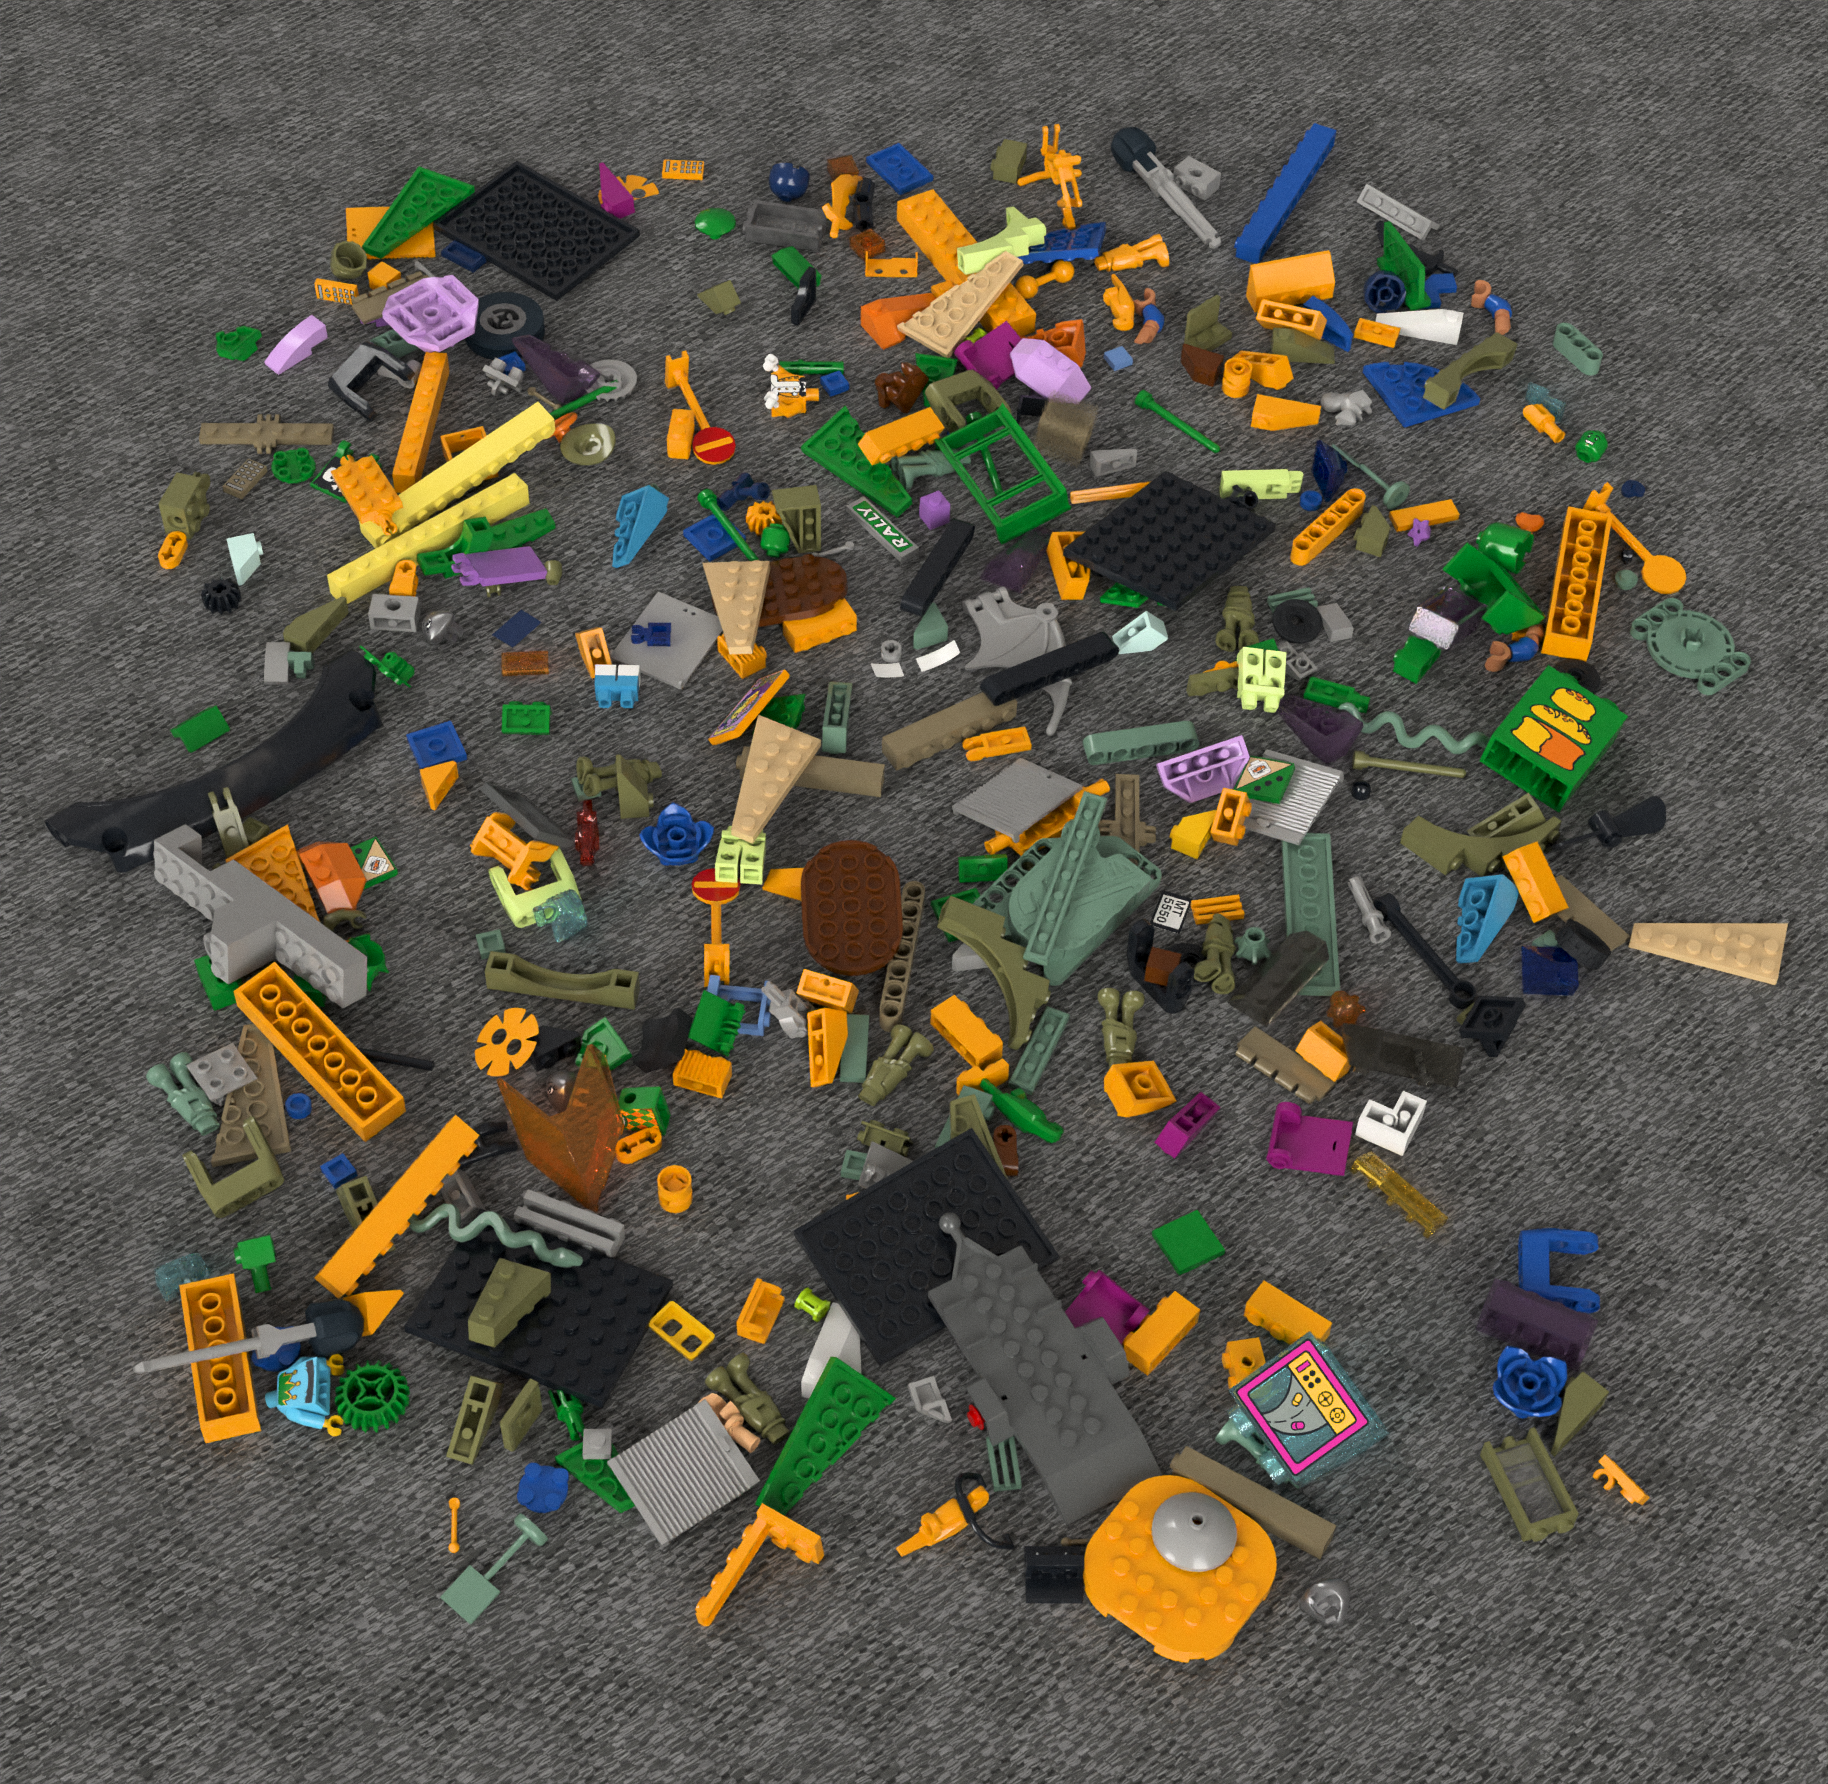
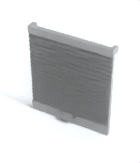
M657 592L615 650H610L609 656L611 660L622 665H640L641 673L682 689L688 679H690V676L695 672V669H697V666H699L704 657H706V654L711 650V647L717 641V637L723 633L718 616Z
M1266 749L1261 758L1294 763L1295 771L1280 804L1249 799L1250 803H1252L1250 816L1245 817L1243 825L1246 826L1247 830L1300 845L1337 784L1343 782V771Z
M1019 758L1012 766L1010 765L1002 773L1000 772L992 780L990 779L982 787L980 786L979 789L973 791V794L970 793L969 796L963 798V801L960 800L959 803L954 804L952 809L953 814L965 815L1011 837L1014 843H1018L1021 833L1082 790L1083 787L1079 783Z
M706 1399L607 1461V1465L619 1480L662 1548L683 1532L760 1483L759 1478Z

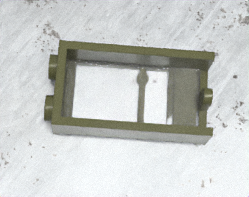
M1535 1427L1529 1429L1524 1440L1516 1442L1513 1436H1508L1503 1440L1501 1447L1493 1449L1490 1441L1484 1443L1480 1456L1485 1462L1523 1542L1531 1539L1534 1542L1540 1541L1550 1533L1558 1531L1561 1534L1574 1527L1579 1513Z

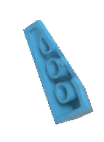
M650 485L625 494L621 498L616 514V521L620 522V528L615 530V536L619 537V541L614 545L612 566L614 568L631 562L667 512L669 498Z
M1503 874L1465 879L1458 900V906L1462 908V916L1458 917L1461 934L1457 937L1456 962H1478L1513 912L1519 891L1516 885Z

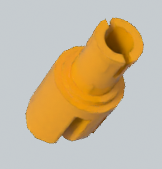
M1531 404L1523 409L1524 417L1538 432H1545L1554 443H1559L1564 439L1565 432L1555 424V417L1542 404Z

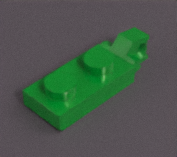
M1310 677L1303 699L1339 708L1345 702H1350L1361 713H1367L1370 704V697L1360 695L1353 687L1315 677Z

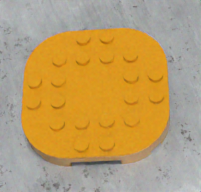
M1162 1475L1148 1478L1130 1489L1094 1533L1085 1551L1083 1580L1085 1592L1090 1602L1102 1615L1107 1617L1110 1614L1152 1643L1155 1646L1154 1652L1174 1661L1188 1663L1189 1659L1204 1658L1205 1661L1212 1659L1230 1647L1235 1636L1262 1600L1265 1601L1275 1577L1277 1563L1273 1544L1267 1533L1257 1522L1203 1485L1191 1479L1173 1475ZM1196 1492L1211 1496L1221 1502L1231 1513L1237 1528L1235 1548L1228 1560L1219 1567L1205 1572L1182 1570L1166 1561L1156 1549L1151 1531L1154 1515L1165 1500L1180 1493ZM1193 1520V1523H1194V1524H1196V1525H1200V1524H1201L1200 1521H1198V1520Z

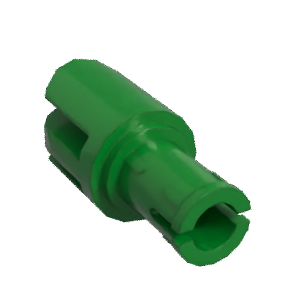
M549 1390L548 1394L558 1420L566 1423L571 1440H581L578 1432H581L583 1437L584 1429L586 1428L581 1418L584 1409L580 1399L571 1395L572 1400H570L569 1395L565 1394L562 1390H556L562 1403L560 1405L553 1390Z

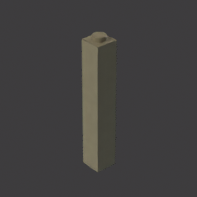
M747 746L743 747L742 755H738L736 760V769L740 770V779L744 777L750 747ZM814 755L793 786L881 797L885 777V764Z
M1188 1446L1184 1448L1181 1454L1176 1453L1171 1461L1170 1468L1173 1469V1476L1185 1477L1203 1485L1249 1516L1264 1530L1321 1560L1334 1536L1335 1524Z

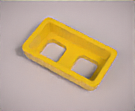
M670 1301L649 1323L652 1331L689 1361L696 1359L715 1338L713 1332L674 1301ZM674 1319L682 1325V1328L674 1336H669L662 1330V1327ZM691 1335H694L702 1342L694 1352H689L682 1346V1343Z

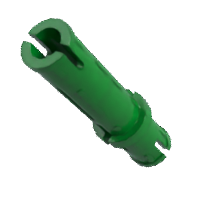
M798 359V361H779V365L786 371L798 374L799 376H803V374L824 375L840 371L842 375L844 374L843 361H803V359Z

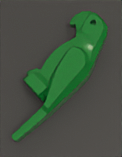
M986 1078L982 1079L980 1087L985 1093L993 1095L992 1101L996 1107L1020 1131L1039 1136L1048 1143L1060 1140L1064 1132L1062 1126L1056 1122L1051 1123L1047 1121L1043 1111L1036 1104L1027 1100L1025 1092L1021 1088L1011 1091L1010 1094L1003 1093Z

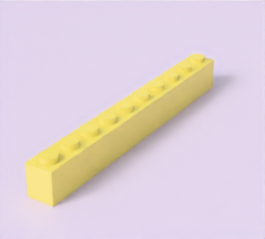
M539 402L535 403L399 494L398 496L402 501L403 508L396 510L392 516L393 522L397 525V531L394 534L390 529L391 535L384 534L381 526L371 521L363 524L359 521L361 533L376 549L411 530L417 524L425 522L430 515L436 511L443 510L448 503L462 497L473 486L480 485L485 478L499 472L507 463L514 462L519 455L525 451L532 450L543 439L551 437L555 432L554 418Z
M513 473L328 574L330 593L335 599L342 596L345 597L347 604L392 580L396 565L400 561L411 560L417 566L419 565L416 561L417 554L439 551L453 545L462 534L464 520L486 517L489 524L492 525L530 504L528 485Z

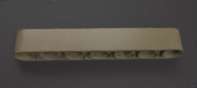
M918 881L906 883L902 892V942L897 953L888 963L880 1003L879 1024L887 1032H891L894 1025H902L925 905V887Z

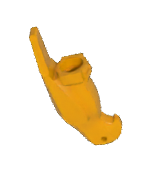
M1112 274L1111 281L1115 287L1105 289L1103 299L1105 304L1110 306L1111 312L1116 318L1113 319V326L1120 331H1128L1134 326V301L1123 283L1115 274Z
M982 1485L975 1488L967 1496L974 1513L983 1508L989 1500V1493ZM950 1499L933 1514L929 1512L921 1517L922 1526L919 1528V1532L899 1545L896 1550L903 1557L924 1546H932L964 1529L968 1524L956 1499Z

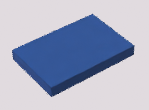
M900 143L866 157V163L899 195H903L933 181V175Z

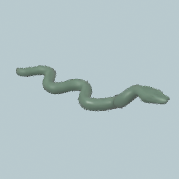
M1345 702L1339 706L1340 710H1347L1355 728L1364 734L1373 733L1384 724L1391 723L1397 740L1406 748H1418L1430 737L1434 736L1440 740L1449 752L1459 755L1465 753L1476 744L1486 748L1491 738L1483 732L1475 731L1468 734L1462 740L1457 741L1446 729L1435 724L1426 726L1417 735L1411 737L1406 733L1402 718L1395 712H1382L1368 723L1363 721L1358 709L1352 703Z
M444 1203L438 1206L423 1220H419V1217L414 1213L408 1219V1222L411 1223L409 1227L412 1231L420 1233L431 1229L440 1220L448 1217L449 1234L453 1240L458 1242L472 1240L484 1228L491 1225L501 1243L509 1248L515 1249L531 1245L539 1260L550 1262L554 1266L568 1268L581 1266L583 1263V1258L571 1250L563 1247L549 1250L540 1233L531 1230L517 1233L512 1232L504 1218L494 1211L480 1214L463 1229L461 1228L460 1211L453 1204Z

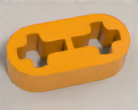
M174 531L165 538L158 553L161 567L173 569L180 564L188 547L187 538L183 532Z
M649 1127L620 1139L615 1145L616 1159L623 1164H630L656 1153L662 1147L660 1131ZM650 1137L655 1142L651 1144L649 1141H646V1138ZM627 1148L628 1150H631V1153L627 1154L625 1151L623 1152L622 1149Z

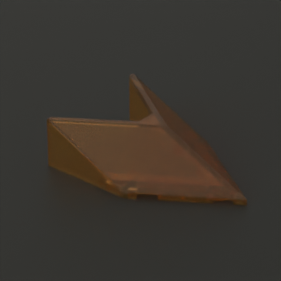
M593 1044L587 1045L567 1109L564 1112L549 1117L502 1078L496 1079L527 1160L584 1207L597 1213L600 1194L605 1189L617 1152L615 1148L625 1125L606 1055Z

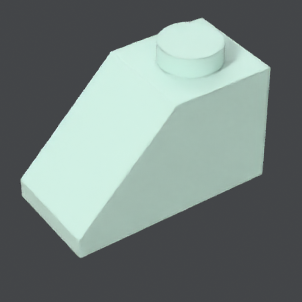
M254 533L227 538L238 586L243 585L261 564L259 555H263L261 542L255 541Z
M1145 611L1115 633L1112 638L1120 649L1118 654L1152 651L1168 639L1164 622L1148 611Z

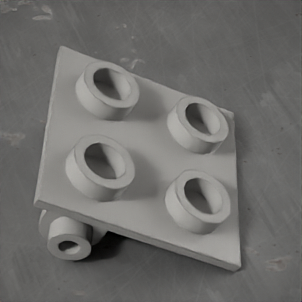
M233 1043L186 1065L202 1090H204L208 1099L215 1104H219V1106L225 1105L228 1093L257 1080L256 1075Z
M872 1141L858 1185L866 1189L913 1161Z

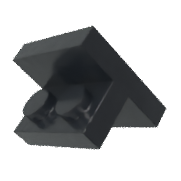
M1479 996L1459 1029L1461 1037L1480 1039L1489 1057H1498L1526 1006L1524 999L1519 997Z
M1024 1546L1026 1603L1083 1604L1082 1578L1084 1555H1081V1546Z

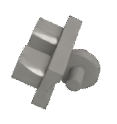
M495 358L490 366L485 364L482 369L486 372L487 377L496 381L489 380L487 383L488 386L492 387L491 394L496 397L500 393L507 395L509 389L504 387V385L520 393L523 389L521 385L524 377L523 371L512 367L508 376L503 374L507 364L498 358Z

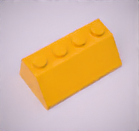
M1327 250L1250 265L1246 297L1254 312H1258L1262 299L1287 305H1297L1305 303L1312 296L1319 300L1333 298L1335 278L1330 251Z

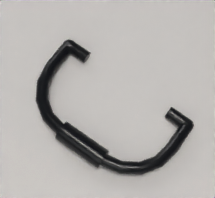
M971 1472L959 1474L955 1479L956 1501L966 1523L970 1524L979 1538L991 1547L1012 1550L1014 1544L1009 1533L1002 1536L1005 1542L993 1540L984 1533L976 1522V1515L966 1494H963L962 1482L966 1479L977 1480L979 1486L982 1485L986 1488L987 1486L982 1475Z

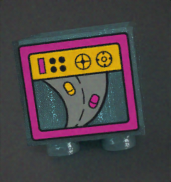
M1311 1331L1228 1390L1237 1402V1404L1226 1411L1228 1416L1246 1439L1256 1431L1270 1449L1261 1455L1259 1460L1278 1485L1290 1478L1293 1484L1304 1487L1362 1454L1390 1434L1326 1343Z

